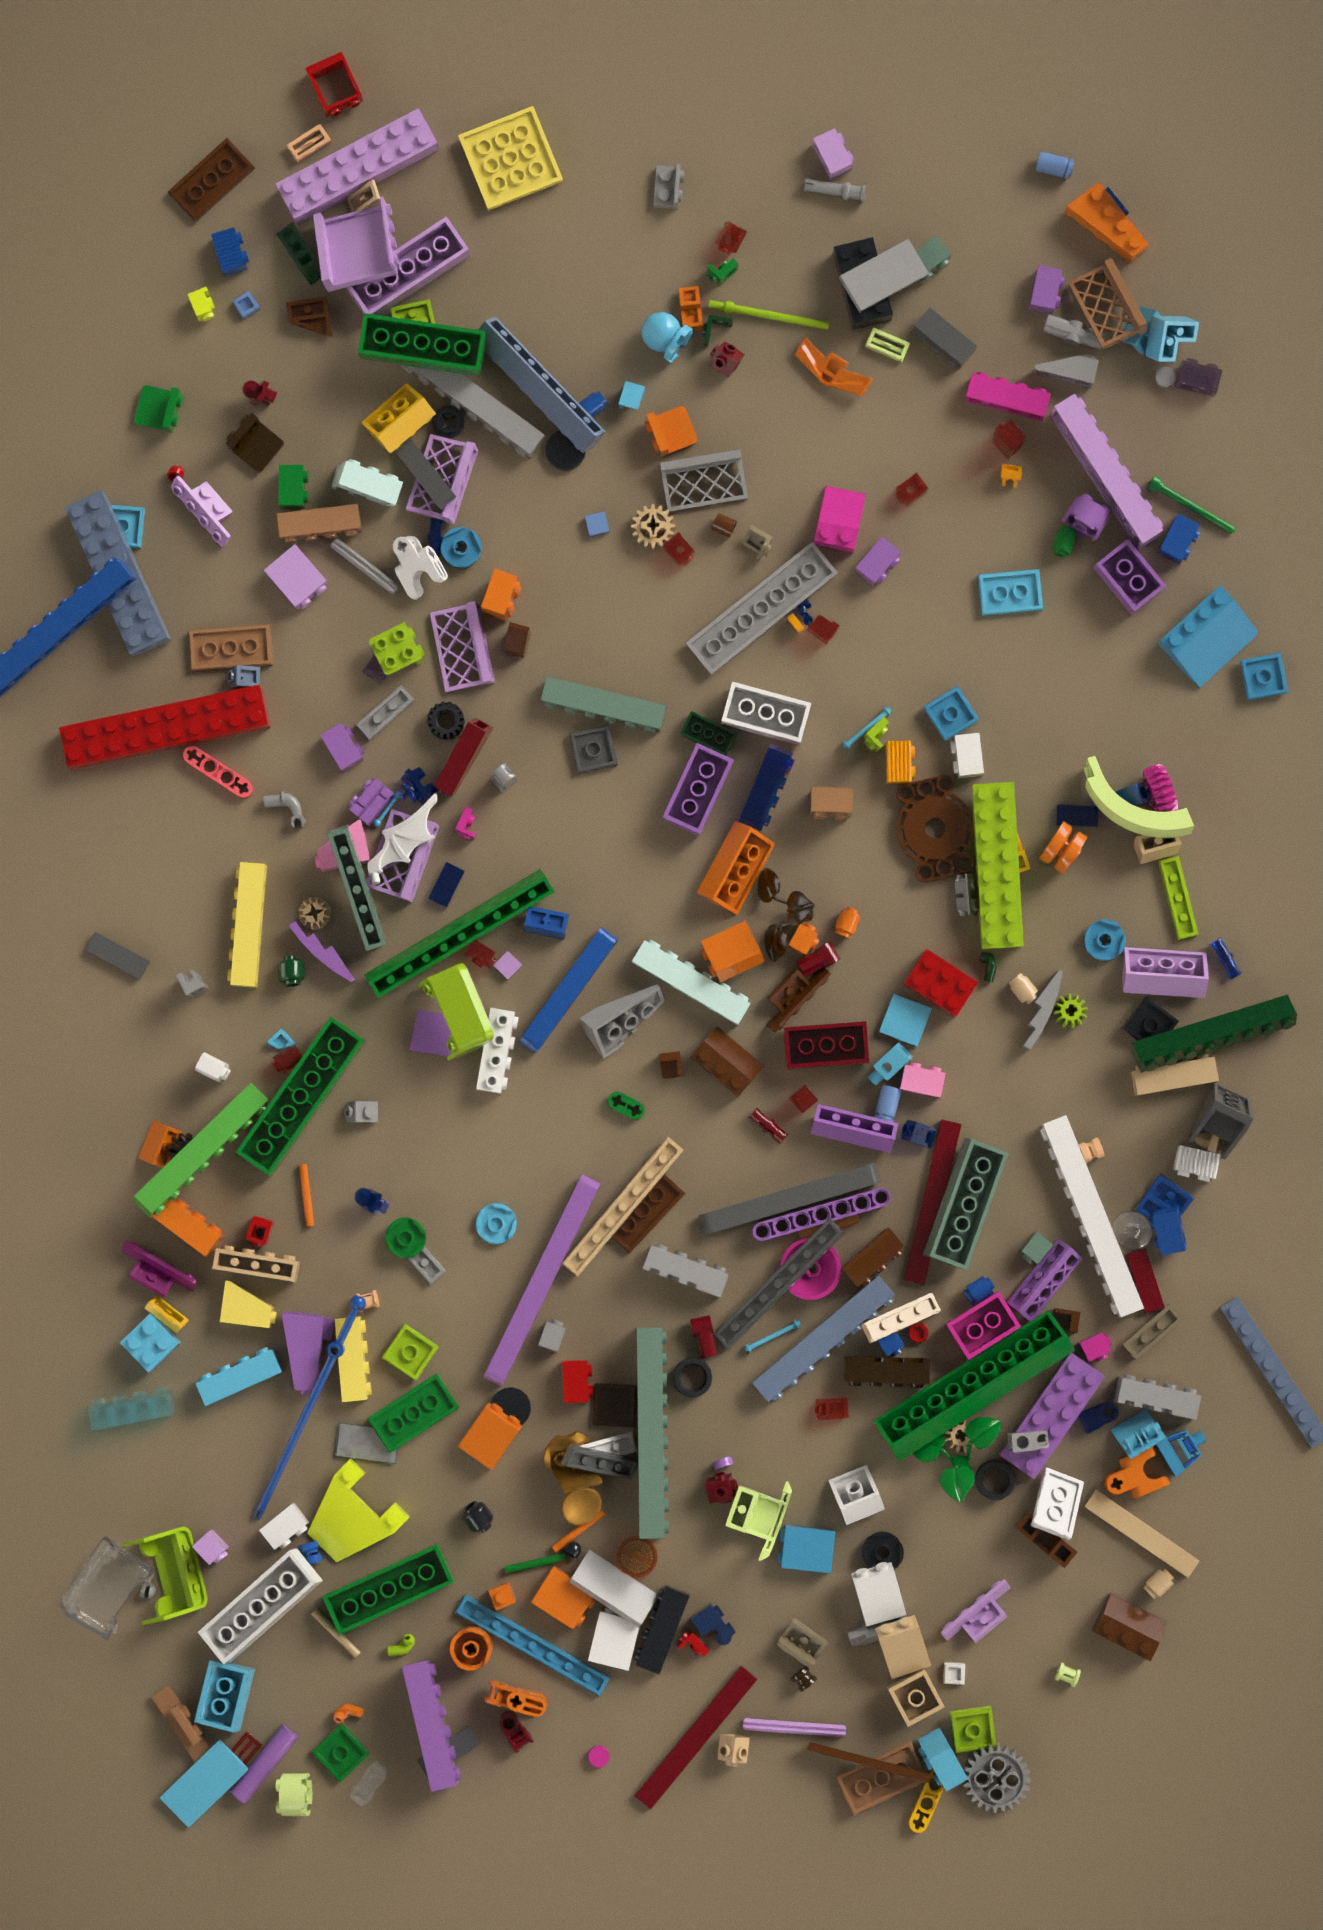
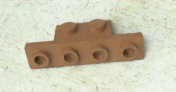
M167 1686L152 1696V1699L189 1755L196 1762L211 1747L202 1735L201 1727L194 1723L190 1717L189 1709L182 1705L172 1688Z

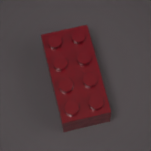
M866 1021L783 1028L786 1070L870 1063Z

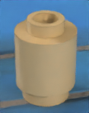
M1022 973L1009 982L1010 989L1021 1003L1026 1001L1029 1004L1038 997L1035 994L1038 990L1028 977H1024Z
M1158 1569L1145 1582L1146 1585L1143 1589L1155 1600L1157 1597H1161L1174 1584L1171 1581L1174 1577L1166 1569L1163 1571Z

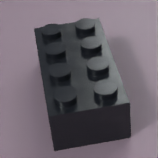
M873 237L834 246L833 257L839 277L878 255ZM840 281L852 330L892 321L893 312L889 297L859 313Z

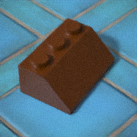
M719 1027L713 1030L691 1056V1059L737 1097L741 1095L764 1067L762 1063Z
M888 1227L842 1266L841 1269L856 1287L860 1285L865 1287L872 1280L870 1276L874 1272L879 1274L887 1267L886 1262L890 1258L895 1260L903 1253L901 1249L904 1245Z
M1110 1593L1092 1631L1151 1661L1160 1644L1166 1621Z

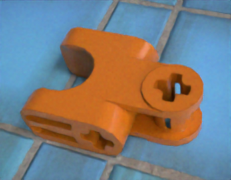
M1152 1446L1132 1459L1128 1455L1119 1458L1118 1461L1121 1469L1105 1477V1489L1112 1494H1121L1131 1490L1133 1497L1138 1498L1169 1485L1170 1480L1168 1477L1148 1478L1144 1474V1463L1156 1455V1446ZM1113 1479L1120 1481V1483L1117 1484V1489L1116 1487L1111 1486V1484L1113 1483Z
M489 1680L488 1684L491 1688L488 1697H484V1702L506 1707L512 1711L533 1717H540L546 1711L547 1699L543 1694ZM515 1695L519 1696L518 1703L514 1702Z

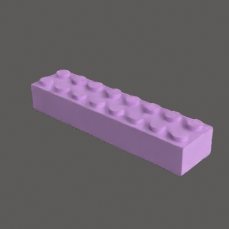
M418 108L276 183V186L296 225H299L312 218L313 214L323 212L346 200L370 180H375V183H378L439 151L438 143Z
M1073 394L1055 405L1050 417L1134 547L1139 551L1159 538L1163 532V523L1159 517H1155L1151 512L1152 506L1147 499L1144 500L1140 495L1141 490L1137 483H1133L1129 478L1130 473L1126 466H1122L1118 461L1119 456L1114 448L1111 449L1107 444L1108 439L1103 431L1100 432L1096 427L1097 422L1092 414L1089 415L1085 410L1086 405L1083 399Z

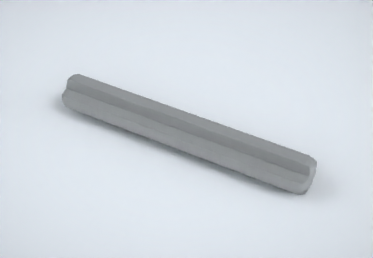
M336 538L331 543L332 549L389 593L394 594L398 590V584L341 540Z

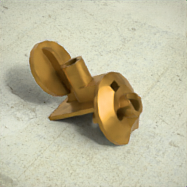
M577 1430L569 1435H557L545 1448L543 1459L545 1466L553 1473L563 1493H567L561 1505L564 1518L569 1523L584 1525L591 1522L601 1510L602 1501L600 1495L591 1486L602 1484V1480L598 1473L566 1467L561 1463L569 1444L580 1446L591 1443V1439L585 1433Z

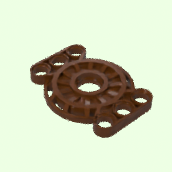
M940 775L901 785L896 792L897 799L905 804L897 818V838L906 855L920 864L915 871V876L920 882H930L970 872L974 866L973 858L965 854L973 840V817L964 801L950 793L955 786V781L949 775ZM942 779H948L951 782V787L948 790H943L940 787L939 783ZM921 784H929L931 792L927 795L920 792ZM901 789H909L911 797L909 799L901 798ZM946 796H950L952 798L948 800L946 799ZM955 800L963 806V808L965 809L964 811H961V809L954 803ZM908 805L912 806L910 810L906 808ZM904 812L907 814L904 819V825H900L901 816ZM966 814H968L970 820V827H967L966 819L964 816ZM931 819H940L945 825V832L939 838H932L925 831L926 823ZM900 830H903L904 838L906 841L904 843L900 836ZM970 832V838L966 845L963 842L966 838V833ZM906 846H909L911 851H913L916 854L915 857L911 853H909ZM960 847L964 849L962 852L958 851ZM967 858L970 861V867L962 869L959 866L960 859ZM941 863H948L950 865V872L947 874L941 873L939 865ZM922 867L930 870L929 878L924 879L920 877L919 870Z

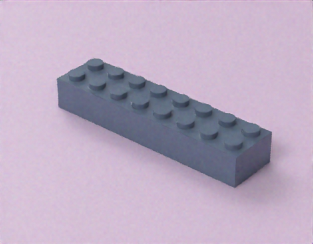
M100 490L64 507L93 573L100 572L108 560L118 558L125 563L137 578L108 604L130 655L136 658L172 641L107 494Z

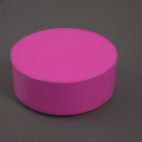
M601 1745L592 1747L588 1755L589 1762L595 1767L605 1766L609 1761L608 1750Z

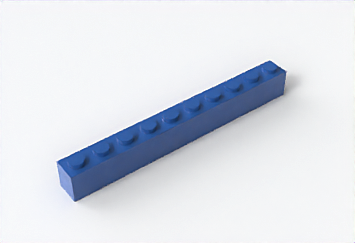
M118 558L108 560L104 564V568L100 572L93 573L84 586L80 585L73 591L74 594L69 599L62 600L54 612L47 613L38 626H32L23 639H17L8 652L5 651L0 654V697L137 579L122 560Z

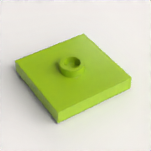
M405 1323L382 1356V1359L417 1381L440 1346Z
M991 1706L949 1711L955 1753L981 1750L980 1747L988 1749L989 1744H991L992 1748H996Z

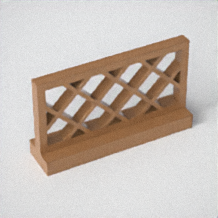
M1112 258L1104 261L1105 265L1068 282L1103 350L1138 333L1143 335L1148 332L1147 322ZM1104 273L1106 276L1104 284L1095 282V276ZM1085 283L1088 284L1086 292H1081L1076 289L1075 285ZM1091 286L1102 288L1099 296L1089 294ZM1105 289L1114 291L1113 300L1102 297ZM1087 298L1097 300L1094 309L1085 306ZM1100 302L1111 304L1108 312L1097 310ZM1114 305L1123 308L1121 316L1111 314ZM1095 314L1106 317L1103 325L1094 323ZM1109 318L1119 320L1116 329L1106 326ZM1122 322L1131 324L1133 329L1125 332L1121 331L1120 327ZM1103 332H1112L1114 336L1112 339L1104 342L1102 338Z

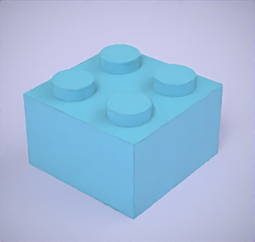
M150 1313L120 1344L149 1373L159 1366L181 1342L158 1318Z

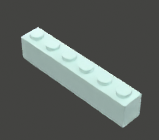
M650 939L649 942L644 940L632 960L633 964L735 1025H739L751 1004L748 1002V997L740 992L737 995L732 993L730 986L723 982L717 984L712 981L714 977L704 971L702 974L695 970L696 966L690 962L685 961L682 963L677 960L678 955L669 950L665 953L659 949L661 945Z

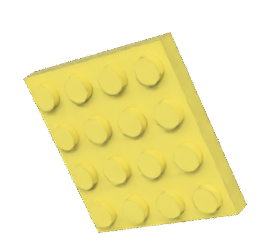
M533 106L458 135L488 211L563 182L562 175Z

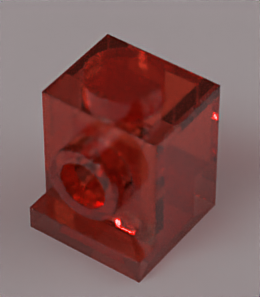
M725 222L715 244L719 245L718 250L727 255L730 252L736 253L747 231L731 222ZM728 235L731 236L730 243L725 241Z
M916 472L912 477L896 487L897 493L895 495L901 504L905 503L908 507L928 492V487ZM912 486L915 491L910 493L907 491V488Z
M679 532L663 545L664 551L679 567L682 564L688 565L694 559V549ZM678 547H683L684 552L678 553L676 549Z
M477 939L473 941L464 954V957L467 959L471 956L473 958L471 962L480 968L484 965L491 969L497 961L495 958L496 952Z

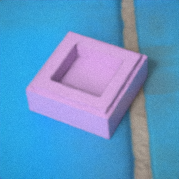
M507 951L493 966L509 980L522 967V964Z

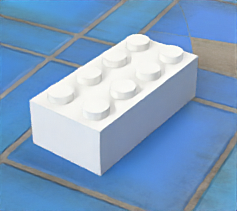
M732 682L721 725L800 746L811 703Z

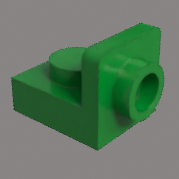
M734 258L729 262L726 260L719 266V271L709 263L707 265V276L714 283L717 281L722 285L738 270V263Z

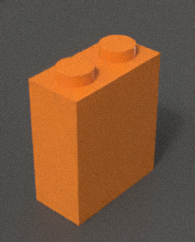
M746 921L701 941L703 949L700 952L705 961L709 960L711 965L708 968L713 977L717 976L720 983L765 962Z
M488 1403L458 1445L459 1448L490 1470L495 1467L523 1427L516 1417L506 1415L502 1412L503 1409L495 1403Z
M554 1565L531 1603L571 1629H574L575 1626L580 1627L586 1618L583 1613L587 1608L591 1610L596 1599L571 1584L569 1581L572 1576Z

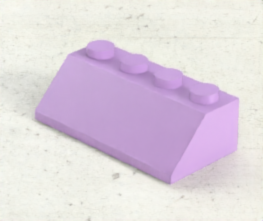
M1124 947L1123 992L1192 998L1206 997L1209 981L1206 953Z

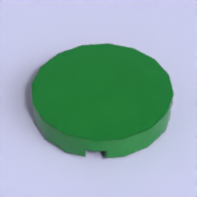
M408 1217L399 1218L393 1221L387 1228L385 1243L389 1251L396 1257L403 1259L413 1258L425 1247L426 1231L422 1224L415 1219Z

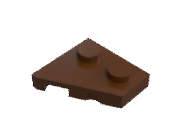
M326 296L286 302L288 319L291 325L329 337L333 336Z

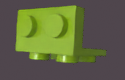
M405 622L369 640L385 675H391L413 663L419 665L424 662L422 656L425 653L420 644L416 646L413 640L416 635L411 626L407 628Z

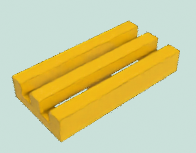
M158 1295L145 1306L147 1311L176 1333L189 1321Z

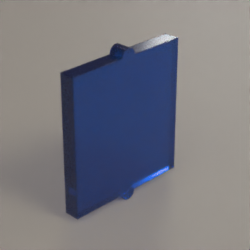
M1107 187L1105 189L1123 213L1126 216L1129 215L1128 210L1112 190Z

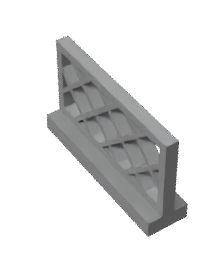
M740 449L660 463L667 510L669 512L748 498ZM738 463L739 472L735 478L725 472L729 464ZM721 465H726V466L724 467V469H721L720 467H718V466H721ZM709 467H715L721 471L715 481L705 475ZM706 468L703 473L698 470V469ZM692 470L701 475L695 485L685 478L687 473ZM685 472L683 476H681L679 473ZM723 473L733 480L727 489L716 483ZM676 474L681 480L673 488L667 483L666 475ZM739 475H740L741 482H739L738 480H736ZM702 477L713 483L707 493L697 487ZM683 480L692 486L687 496L676 490ZM736 482L742 486L743 495L734 496L728 490ZM714 485L724 491L720 499H713L708 495ZM668 487L673 490L670 495ZM694 489L704 494V497L698 503H694L688 498ZM676 492L684 500L680 506L671 507L670 498ZM726 493L731 496V497L723 498V497L726 495ZM706 497L710 499L709 501H704ZM686 500L691 503V504L683 505Z

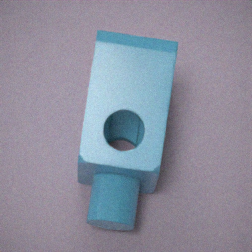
M898 1042L873 1066L875 1070L868 1078L874 1085L879 1084L883 1079L888 1081L913 1056ZM886 1063H889L892 1067L889 1071L884 1068Z

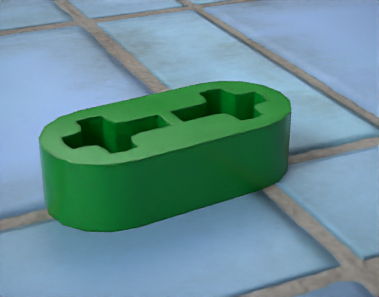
M613 1092L608 1098L609 1106L624 1116L633 1120H639L643 1117L645 1112L644 1106L635 1099L621 1092ZM618 1095L621 1096V1101L626 1103L625 1107L620 1104L616 1107L613 1106L612 1098H617ZM627 1106H640L641 1114L632 1116V1111L627 1109Z

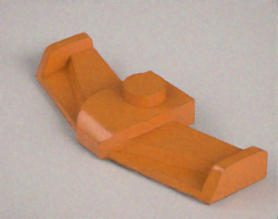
M807 337L803 338L794 354L815 375L819 382L827 387L863 396L873 381V378L845 370L849 362L833 352H830L826 358Z

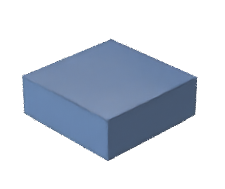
M250 291L232 301L243 320L260 310Z
M605 511L585 516L590 537L609 532Z

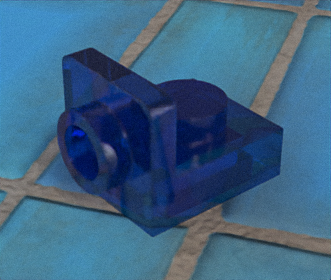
M907 1120L902 1127L901 1139L930 1149L937 1129L916 1121Z

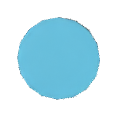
M493 1203L487 1205L480 1210L476 1218L478 1234L483 1240L491 1244L507 1242L516 1231L517 1220L515 1214L504 1204Z

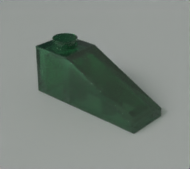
M292 222L279 231L277 236L301 273L312 285L321 279L320 263Z

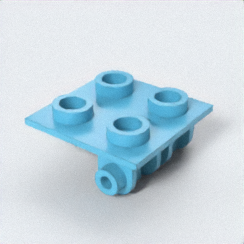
M1146 1409L1111 1429V1432L1130 1459L1166 1439L1160 1425L1153 1420Z

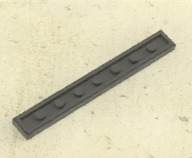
M829 1218L713 1335L729 1350L845 1232Z

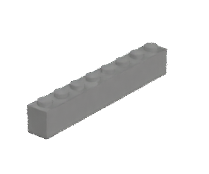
M401 366L406 372L410 374L414 372L418 375L417 379L424 385L430 384L435 388L434 392L442 398L444 396L448 397L454 407L459 410L463 408L467 411L466 415L475 422L478 419L482 422L483 428L488 432L493 433L494 431L497 433L503 443L506 445L512 444L516 447L515 451L522 457L527 455L531 458L544 442L545 435L464 375Z

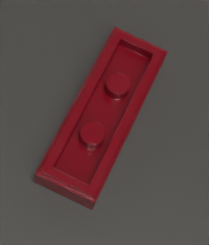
M1146 1248L1125 1254L1137 1292L1144 1307V1314L1164 1308L1165 1306Z

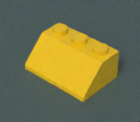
M406 383L361 423L386 451L392 453L405 440L413 436L420 427L428 423L436 413L425 398Z

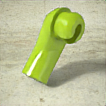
M405 1634L399 1645L388 1646V1656L407 1655L415 1645L413 1635Z

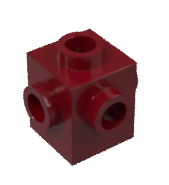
M724 341L720 346L716 345L711 351L710 356L712 358L709 365L714 367L717 372L729 377L737 369L745 354L736 349L734 345Z
M716 1473L713 1477L707 1478L704 1484L710 1504L720 1502V1504L729 1503L734 1499L738 1491V1484L736 1479H733L732 1473Z

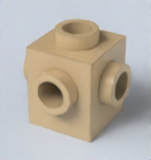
M720 1734L717 1759L726 1761L725 1765L734 1767H737L738 1763H747L750 1738L737 1734Z

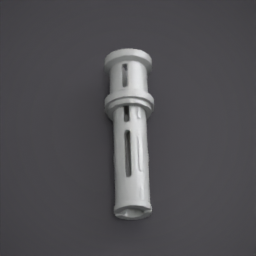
M806 178L805 192L841 196L844 200H860L861 203H864L867 185H851L850 182L837 184Z

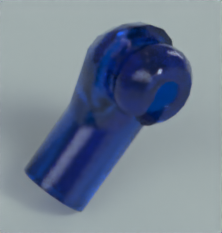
M805 599L797 606L799 618L805 625H811L813 622V618L807 612V609L811 608L808 599Z

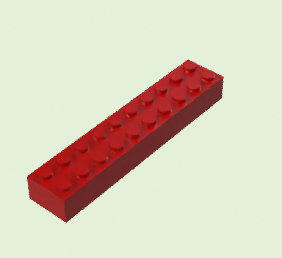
M255 685L59 727L67 768L75 770L271 727L263 688L261 685Z

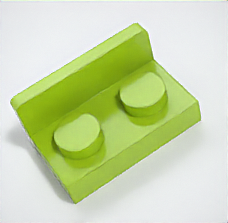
M885 717L863 736L865 740L863 743L870 751L875 750L878 752L883 746L878 739L888 730L886 726L889 724V721Z

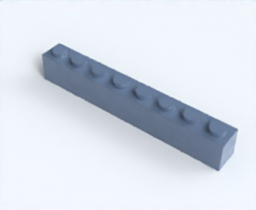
M496 316L485 320L478 330L486 331L485 351L493 362L505 371V374L519 386L521 391L529 396L533 403L546 414L547 418L560 429L563 435L572 441L578 450L584 453L594 448L606 431Z
M877 1275L752 1382L753 1385L768 1402L770 1400L775 1402L783 1395L781 1391L788 1386L790 1389L799 1382L797 1377L802 1373L807 1375L815 1368L813 1364L817 1360L821 1362L830 1355V1349L834 1346L839 1348L847 1341L844 1337L850 1332L852 1335L862 1328L860 1324L864 1320H872L878 1314L876 1312L877 1309L881 1306L886 1308L894 1301L892 1297L895 1294L882 1278Z

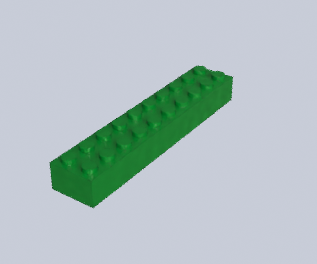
M1048 1310L876 1418L873 1422L898 1461H901L1074 1352L1075 1349L1067 1334Z

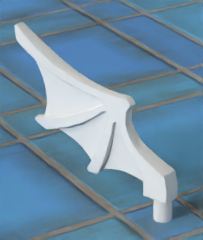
M433 794L411 817L396 826L382 831L385 837L384 846L368 862V873L371 876L373 885L380 884L379 874L383 873L382 868L396 861L410 862L409 855L418 845L424 842H431L435 838L434 835H430L428 832L427 818L430 809L438 801L436 794Z

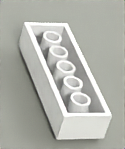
M298 1549L289 1550L199 1630L198 1633L223 1665L231 1663L323 1580Z

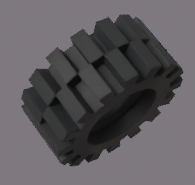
M443 701L440 704H435V707L430 709V713L427 716L430 731L439 739H454L455 736L460 735L461 730L463 731L465 724L461 709L456 704H452V702L445 703ZM444 713L451 714L454 718L453 725L449 728H442L438 724L440 715Z

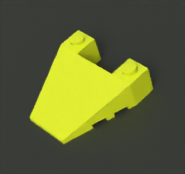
M349 1459L334 1475L307 1533L314 1541L317 1540L318 1544L336 1562L394 1534L410 1518L396 1502L379 1517L351 1489L365 1474L352 1459Z

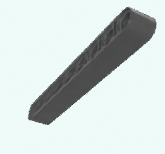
M872 1163L699 1215L704 1234L708 1235L881 1183L876 1164Z

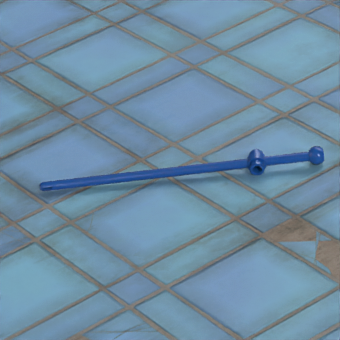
M359 1295L351 1298V1309L336 1341L330 1343L327 1348L329 1356L254 1512V1519L259 1510L261 1512L257 1520L261 1519L336 1358L341 1357L345 1352L343 1343L358 1312L366 1307L365 1298Z

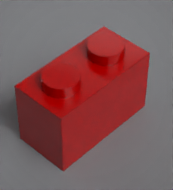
M588 1360L562 1361L564 1403L589 1402V1398L593 1397V1385L588 1383V1377H592V1364H588Z

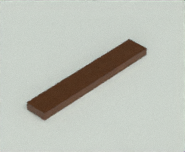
M812 1742L808 1744L807 1750L931 1783L932 1775L929 1773Z

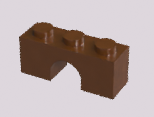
M1026 1510L1014 1527L1065 1568L1077 1554V1551L1059 1536L1031 1526L1033 1515Z

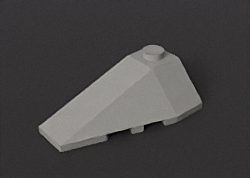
M657 984L596 1007L582 1016L580 1020L586 1035L604 1059L620 1049L625 1044V1038L631 1032L634 1034L638 1030L637 1026L643 1019H648L665 1000L660 986Z

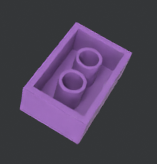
M1128 539L1096 563L1093 568L1131 615L1160 594L1166 587L1164 582Z

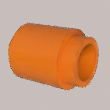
M847 907L846 910H841L835 925V934L850 939L851 935H854L861 916L857 915V910Z

